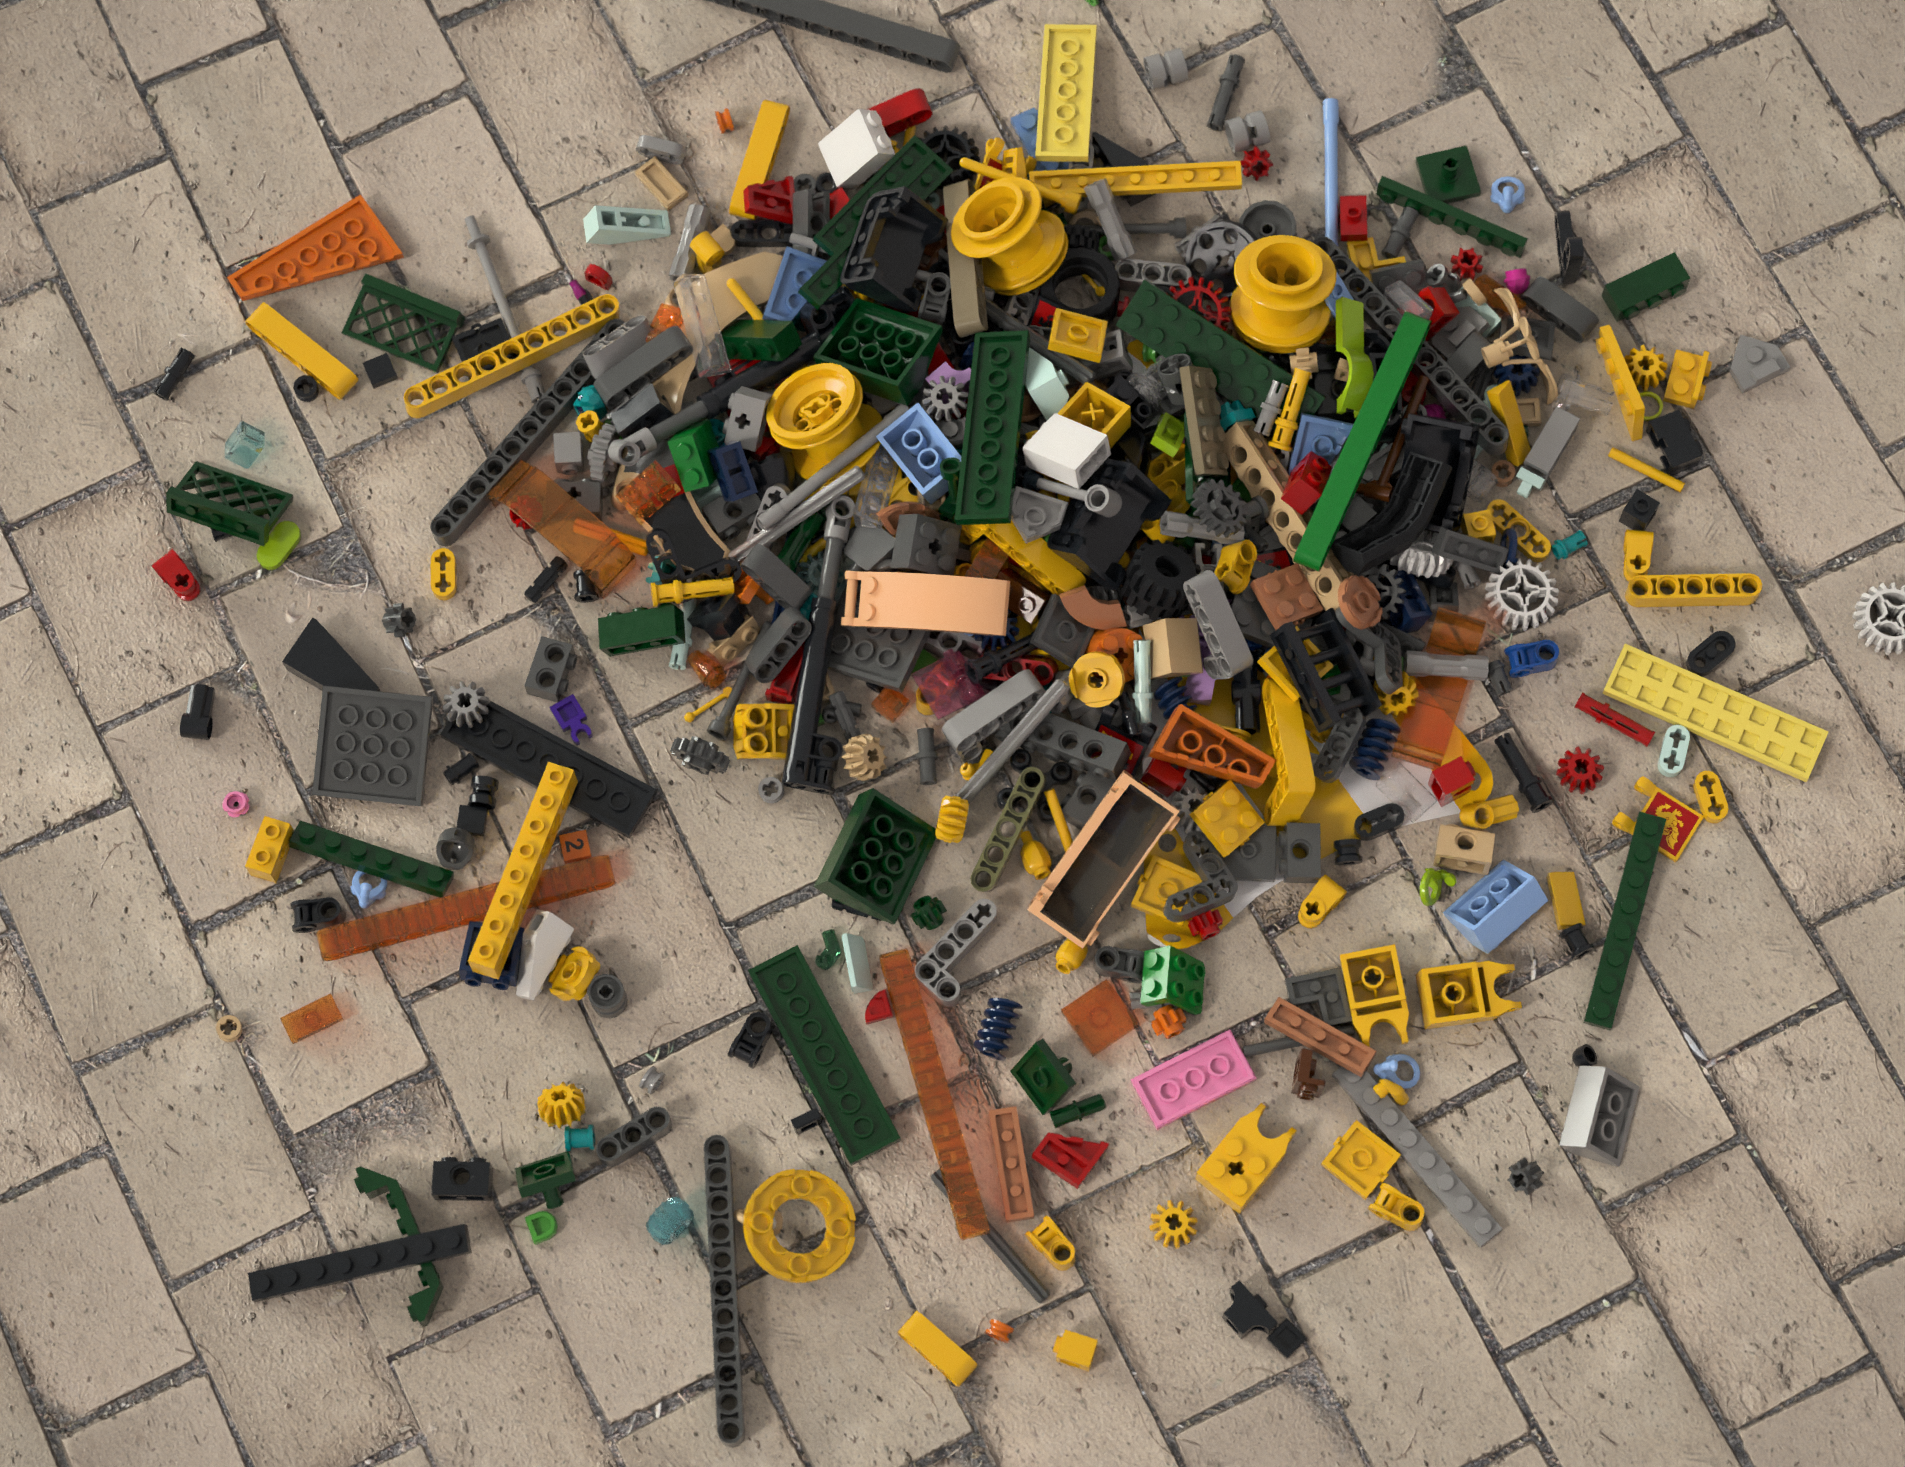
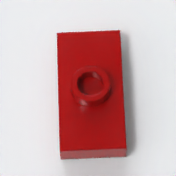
M1366 195L1340 196L1341 241H1367Z

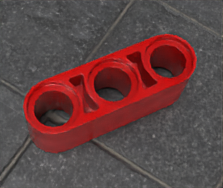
M920 88L909 90L867 109L877 111L888 137L929 120L933 115L926 94Z
M1026 654L1004 665L999 673H991L984 678L1007 681L1017 674L1012 669V663L1016 661L1022 665L1023 670L1030 669L1041 685H1046L1055 679L1059 668L1057 662L1052 658ZM1039 665H1044L1049 669V677L1045 678L1040 675Z

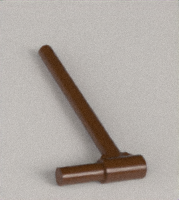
M1423 375L1418 377L1379 479L1367 482L1366 484L1360 483L1356 493L1363 494L1367 498L1389 502L1394 491L1389 481L1405 443V434L1401 433L1404 417L1408 418V414H1416L1429 382L1428 377Z

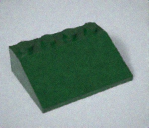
M856 298L813 358L816 364L834 363L843 366L859 380L863 391L908 406L923 385L943 328L941 325Z
M874 788L869 789L858 795L814 887L839 903L894 925L935 842L936 829Z

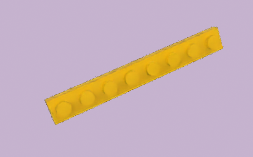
M1240 161L1029 171V180L1033 183L1063 194L1073 191L1081 194L1082 197H1087L1084 187L1105 178L1113 196L1242 189Z

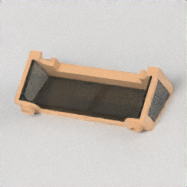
M1123 770L1029 903L1028 911L1082 949L1086 943L1091 946L1100 934L1096 930L1099 923L1153 846L1166 830L1171 832L1179 822L1180 817L1177 816L1179 809Z

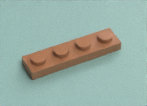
M1280 997L1277 998L1264 1019L1265 1024L1361 1078L1376 1056L1374 1049Z
M1017 1106L989 1110L1006 1223L1034 1219Z

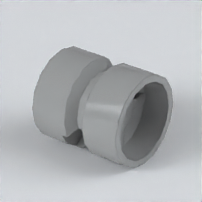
M1180 48L1166 51L1164 56L1155 54L1143 59L1147 80L1152 90L1167 86L1169 81L1176 84L1188 80V70Z
M1261 110L1246 114L1245 119L1239 116L1225 121L1227 139L1234 153L1249 149L1250 144L1260 146L1270 143L1269 128Z

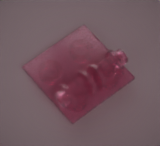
M949 649L943 653L944 658L911 674L938 720L986 695L980 684L973 683L967 676L964 667L966 661L959 650L954 652L953 649Z

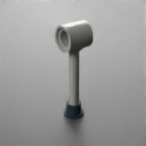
M1032 469L1026 471L1024 474L1025 479L1022 480V486L1025 489L1036 491L1043 489L1085 501V505L1089 510L1104 517L1115 516L1122 506V499L1119 493L1100 484L1093 485L1088 490L1077 489L1069 485L1044 479L1043 475L1037 474ZM1105 497V502L1101 505L1102 499Z

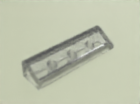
M683 273L673 282L687 336L693 346L692 354L700 378L729 373L732 370L705 275Z
M880 444L874 456L867 462L865 468V478L861 482L853 510L855 526L882 528L883 526L876 513L889 504L899 465L882 444Z

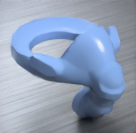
M1507 176L1497 179L1491 187V201L1497 203L1504 213L1512 212L1517 204H1522L1525 200L1524 184L1515 177ZM1504 182H1511L1517 185L1518 191L1514 193L1513 187L1506 186L1503 188V193L1498 190V186Z
M357 871L352 879L351 892L352 895L358 898L359 906L367 909L375 900H381L385 897L387 880L380 878L379 886L372 889V885L369 883H361L360 885L359 879L366 873Z
M1405 1054L1389 1055L1384 1062L1377 1063L1373 1068L1374 1073L1378 1077L1388 1079L1402 1086L1403 1089H1410L1415 1086L1420 1078L1419 1065L1412 1057ZM1399 1061H1406L1412 1066L1414 1075L1410 1081H1402L1395 1074Z

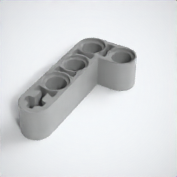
M1206 570L1184 582V592L1212 653L1203 660L1207 674L1215 680L1229 679L1253 666L1252 654L1215 573L1211 570Z
M1030 669L1022 670L949 719L943 725L942 731L963 763L971 762L983 751L980 741L1035 705L1046 690Z
M989 899L976 901L915 966L917 984L943 1007H954L958 1004L961 997L960 985L949 974L950 971L996 923L997 909L995 904ZM989 911V917L982 916L979 920V912L986 913ZM963 929H969L973 935L969 939H962L958 936V933ZM943 949H950L954 952V955L950 959H943L939 956V953ZM924 969H931L935 972V975L931 979H924L920 976V973ZM945 987H951L956 991L949 998L942 996L940 992Z

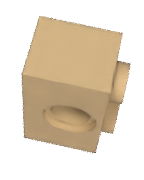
M1440 824L1433 866L1488 875L1492 862L1495 833H1489L1484 829H1465L1455 824ZM1460 845H1466V846H1468L1470 849H1469V850H1464V849H1461L1459 846H1460Z

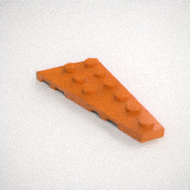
M360 194L234 272L227 279L241 300L246 301L404 258V256Z

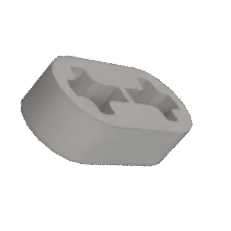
M648 135L640 136L636 146V151L640 155L648 158L656 156L658 160L672 164H682L687 151L679 143Z

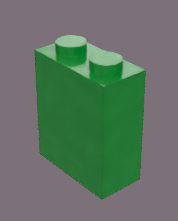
M709 419L692 424L676 433L668 441L684 492L710 486L717 479L707 450L719 446Z

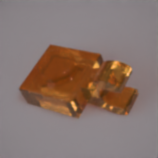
M661 303L650 325L653 330L647 335L646 342H649L672 326L681 327L687 313L681 308Z

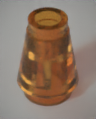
M699 650L689 655L687 662L705 687L714 689L722 684L726 678L722 665Z

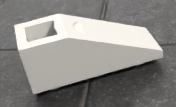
M537 909L523 932L516 995L520 998L534 1000L541 993L545 979L554 970L560 953L571 940L574 928L549 911Z

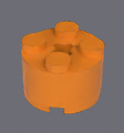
M1125 628L1095 630L1084 655L1095 651L1111 655L1115 653V657L1123 668L1125 682L1133 680V640H1143V638L1134 631ZM1093 672L1095 677L1103 680V676H1099L1098 672Z

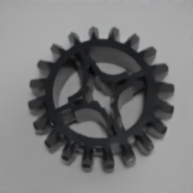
M945 124L943 131H939L935 126L932 134L925 130L923 133L924 138L917 137L931 150L939 147L933 150V152L942 160L944 159V153H946V164L953 170H958L952 173L934 192L941 189L943 194L945 186L970 179L972 182L974 181L973 175L978 173L961 167L959 163L963 157L980 162V157L978 156L979 148L974 146L975 141L973 138L967 139L966 131L958 134L957 127L953 128L952 131H948V127ZM950 146L955 147L960 151H955L951 149Z

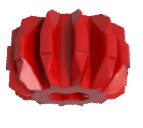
M1579 746L1575 748L1574 754L1567 750L1564 754L1565 758H1560L1557 763L1561 768L1557 769L1556 775L1563 777L1560 782L1561 786L1570 784V793L1576 787L1581 795L1585 793L1586 787L1593 791L1596 788L1595 783L1602 781L1603 777L1599 773L1603 772L1604 766L1597 764L1600 760L1599 755L1590 756V748L1585 751V754L1581 752ZM1576 767H1578V770L1583 768L1585 770L1584 774H1582V771L1577 773L1575 771Z

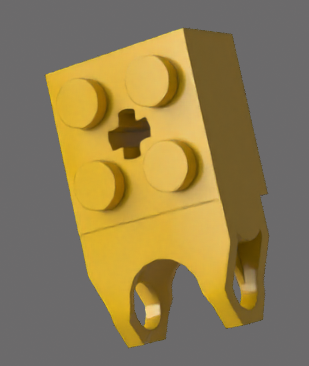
M1395 944L1341 954L1340 964L1352 1024L1362 1043L1370 1047L1371 1029L1378 1023L1386 1022L1396 1029L1402 1044H1408L1406 1028L1409 1012ZM1372 973L1375 978H1380L1381 980L1377 981L1376 985H1371L1370 982L1365 981V979H1369L1368 974Z
M1483 961L1421 969L1415 976L1424 1028L1433 1029L1491 1021L1504 1013L1520 1010L1522 1008L1521 1002L1504 1000L1494 990L1495 979L1504 974L1512 973L1515 970L1514 964ZM1448 990L1450 991V994L1455 995V999H1453L1452 1001L1449 1000L1446 996Z
M1262 1103L1254 1111L1238 1120L1196 1172L1195 1179L1239 1214L1282 1162L1287 1146L1297 1130L1291 1127L1277 1138L1264 1137L1257 1127L1259 1119L1266 1108ZM1231 1167L1240 1168L1242 1175L1238 1173L1234 1176L1231 1175Z

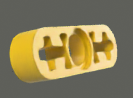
M1496 499L1489 503L1487 510L1490 509L1494 526H1496V530L1500 534H1503L1507 528L1521 525L1525 528L1526 534L1522 537H1517V549L1533 562H1543L1548 558L1551 544L1541 532L1506 501ZM1494 509L1497 511L1502 509L1504 511L1503 515L1494 517ZM1512 517L1513 519H1511L1508 522L1507 526L1504 527L1503 525L1505 524V521H1508L1509 518ZM1532 535L1533 537L1531 539V542L1528 541L1527 544L1524 545L1523 543H1525L1528 540L1529 536ZM1533 544L1535 546H1539L1541 544L1543 546L1542 552L1538 551L1534 553Z

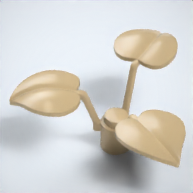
M1507 288L1495 289L1494 292L1500 296L1508 308L1514 321V326L1500 338L1493 340V344L1481 348L1484 361L1488 368L1501 363L1503 367L1511 364H1537L1546 389V405H1549L1557 399L1558 389L1548 365L1540 358L1538 345L1532 335L1531 327L1524 316L1520 317L1518 306L1510 290ZM1517 330L1521 331L1524 336L1523 339L1512 344L1508 341L1503 342ZM1525 343L1527 344L1532 356L1531 359L1509 360V357L1513 356V348Z

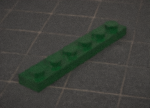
M914 135L814 236L813 241L828 255L832 256L856 232L867 200L876 192L900 187L934 152Z
M1382 176L1378 183L1376 196L1388 204L1395 203L1401 207H1411L1418 211L1420 215L1427 217L1432 223L1450 227L1459 235L1473 237L1482 245L1496 247L1505 255L1521 258L1525 250L1528 238L1385 176Z
M301 820L289 840L290 848L442 899L454 878L453 871Z

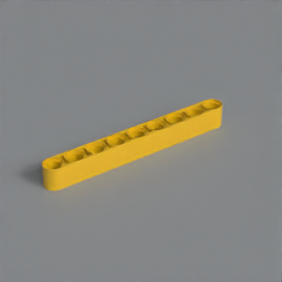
M610 294L601 295L411 386L404 393L406 412L413 418L425 417L597 334L607 322L619 319L618 300ZM604 308L613 309L611 313H603L601 310ZM581 319H587L590 321L588 324L581 325L578 323V321ZM559 330L566 332L563 336L554 335ZM533 342L542 343V345L537 348L530 346ZM511 353H516L519 355L515 359H509L506 357ZM485 365L495 366L489 371L482 369ZM463 376L471 378L467 382L459 381V378ZM438 388L447 389L446 392L441 394L434 392ZM415 399L423 401L420 405L410 404Z

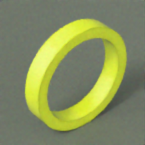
M1653 392L1640 393V397H1652L1659 404L1658 413L1650 417L1644 416V421L1658 418L1663 409L1661 398Z

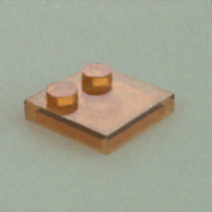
M1107 979L1061 1009L1062 1015L1092 1057L1139 1026L1138 1021Z

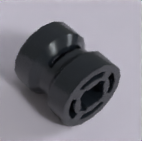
M473 776L471 779L473 791L469 796L468 805L486 807L488 810L495 809L496 798L494 794L498 790L499 781L488 776Z

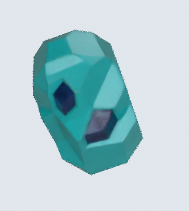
M594 385L584 387L578 392V397L573 404L578 416L589 410L596 412L599 420L605 418L607 410Z

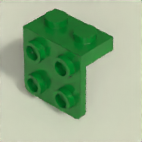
M1171 945L1144 951L1140 1004L1149 1007L1171 1003L1193 1015L1201 1014L1205 977L1204 963Z

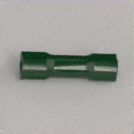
M817 512L794 527L778 555V558L794 573L810 543L816 538L825 522V518Z

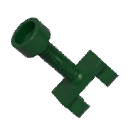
M946 458L940 463V472L942 478L947 480L949 496L938 509L939 513H941L939 519L947 521L949 518L951 523L956 524L954 519L961 462L957 458Z

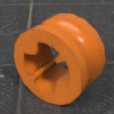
M728 108L724 109L722 113L715 111L721 134H724L727 129L734 131Z
M991 1319L989 1322L991 1327L986 1329L985 1333L998 1341L1008 1343L1010 1340L1008 1335L1013 1333L1014 1329L1005 1323Z

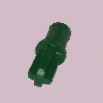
M1098 1094L1079 1102L1073 1100L1072 1104L1049 1111L1056 1129L1076 1120L1083 1121V1117L1104 1110L1106 1103L1103 1096Z

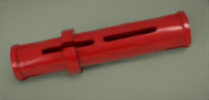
M1583 692L1574 707L1596 719L1595 722L1599 724L1603 722L1646 747L1655 734V731H1651L1611 709L1610 704L1606 702L1602 704Z

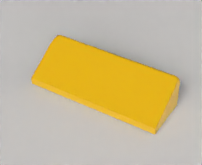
M1507 380L1488 390L1487 395L1493 413L1507 427L1509 432L1508 446L1505 451L1507 461L1515 466H1520L1531 449L1511 381Z

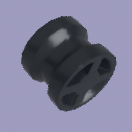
M1342 839L1333 842L1334 848L1337 850V856L1335 857L1336 865H1356L1363 862L1362 856L1359 854V848L1361 847L1360 839Z

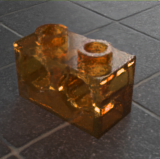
M655 460L615 497L635 520L642 525L675 496L681 488Z

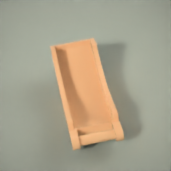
M845 571L847 588L844 617H841V626L1006 636L1010 581L937 574ZM858 581H861L858 618H855Z

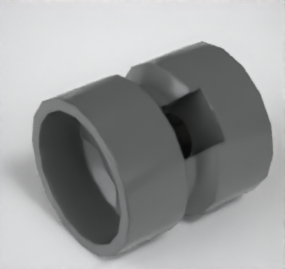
M610 974L599 975L591 981L588 986V997L597 1015L611 1019L622 1014L627 1006V996L621 981Z

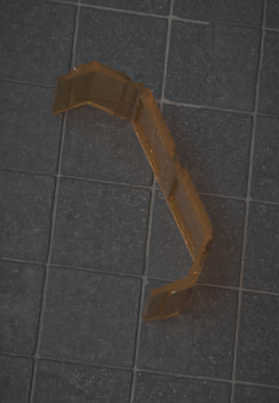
M520 460L487 494L495 508L500 503L506 505L576 564L598 588L602 599L636 565L637 560L634 554L608 526L579 504L536 466L533 467L529 463Z
M1438 607L1425 652L1456 656L1476 655L1486 621ZM1417 676L1416 689L1419 692V697L1414 698L1415 706L1407 707L1408 712L1407 714L1405 713L1401 732L1394 743L1391 757L1432 770L1441 767L1468 680L1460 677Z

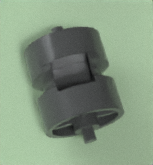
M1183 353L1165 358L1157 367L1161 381L1165 385L1168 398L1174 405L1185 404L1179 368L1193 366L1190 356Z

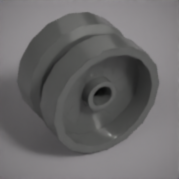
M1264 200L1254 203L1243 212L1239 219V223L1250 229L1258 239L1274 235L1297 237V225L1293 213L1287 206L1277 201Z

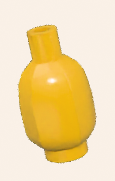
M1024 831L1020 837L1023 842L1020 850L1022 863L1027 873L1034 875L1036 880L1045 879L1051 874L1050 867L1052 861L1049 853L1041 842L1033 840L1030 831Z
M1081 935L1075 936L1082 942L1085 941ZM1067 938L1055 955L1057 970L1064 974H1070L1071 971L1079 968L1088 952L1087 943L1082 949Z

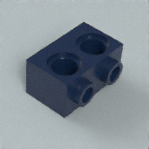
M731 441L707 450L724 501H736L758 492L740 441Z
M1398 570L1395 579L1402 578L1404 582L1399 587L1406 590V593L1400 594L1399 598L1405 602L1404 604L1397 603L1398 613L1389 612V622L1392 626L1406 633L1417 632L1433 614L1412 573L1408 574L1404 570ZM1385 576L1383 583L1386 586H1392L1390 580ZM1376 587L1379 594H1381V592H1386ZM1392 597L1383 603V608L1389 604Z

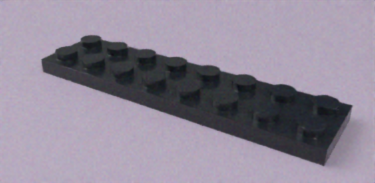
M466 701L462 703V707L463 705H465V707L467 708L471 705V703L468 704ZM492 701L486 705L489 713L486 715L480 714L483 719L482 723L473 720V727L469 728L467 722L463 726L458 727L456 720L448 721L441 732V738L536 789L539 786L548 762L573 769L578 783L568 806L629 839L657 794V789Z

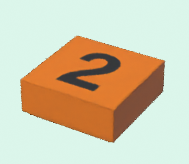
M586 830L559 835L565 864L592 858Z

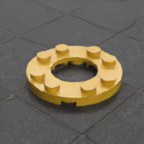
M788 1169L769 1177L753 1192L745 1208L743 1231L751 1255L765 1271L783 1281L809 1283L825 1278L845 1262L855 1242L856 1218L848 1196L831 1178L813 1170ZM802 1199L810 1201L819 1208L825 1219L826 1231L824 1240L818 1248L810 1253L790 1252L779 1244L774 1235V1214L779 1206L788 1200Z

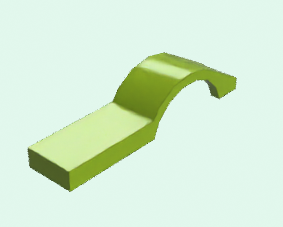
M1341 297L1335 300L1336 351L1346 356L1349 364V376L1342 394L1337 399V413L1343 414L1348 408L1354 410V418H1357L1373 383L1374 371L1370 358L1364 353L1363 303Z
M1165 412L1164 415L1161 413L1157 421L1158 427L1150 444L1169 456L1174 457L1185 436L1184 414L1175 418Z

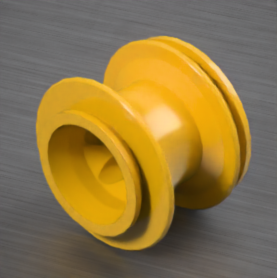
M1021 177L1002 178L974 192L959 208L951 226V239L956 250L968 257L982 258L984 285L996 290L995 293L1006 296L1029 292L1046 282L1061 266L1068 250V237L1062 221L1054 213L1041 210L1042 197L1039 189L1033 182Z
M1290 235L1267 236L1247 245L1237 256L1234 264V276L1238 286L1230 299L1231 319L1237 333L1250 345L1272 353H1294L1297 348L1314 345L1324 334L1331 318V311L1324 301L1329 297L1336 283V268L1330 256L1315 243Z
M821 363L799 370L788 377L776 389L767 406L766 420L772 437L780 445L792 449L795 471L806 480L883 420L875 408L862 403L863 389L859 380L841 365ZM877 441L827 482L836 480L855 466L863 467L878 450L881 444L880 441Z

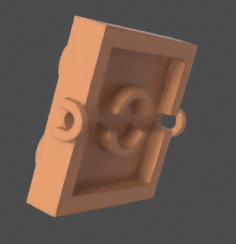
M1298 564L1278 571L1275 570L1273 573L1269 572L1267 575L1253 580L1250 584L1275 631L1283 624L1291 621L1295 627L1300 626L1306 619L1317 616L1324 610Z

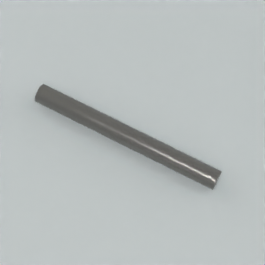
M1352 1024L1336 1027V1029L1348 1036L1355 1035ZM1290 1037L1243 1046V1053L1245 1057L1304 1045Z

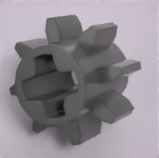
M403 603L393 604L392 608H385L386 613L383 616L382 622L386 633H394L395 637H405L406 633L413 632L412 628L415 626L416 617L412 612V607L404 608Z
M1526 1157L1508 1168L1512 1173L1507 1180L1511 1183L1515 1192L1524 1190V1193L1529 1195L1534 1192V1189L1536 1190L1543 1186L1540 1179L1544 1172L1537 1164V1161L1528 1162Z

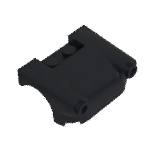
M1366 329L1364 332V353L1368 355L1372 362L1374 381L1390 342L1386 337L1379 334L1380 330ZM1316 342L1309 347V353H1317L1319 372L1312 373L1313 389L1326 396L1316 412V416L1354 424L1356 420L1354 418V410L1347 408L1345 413H1337V399L1342 394L1347 382L1335 379L1334 374L1339 359L1347 360L1343 353L1336 351V345ZM1401 394L1379 442L1392 441L1396 436L1402 418H1400L1402 411Z

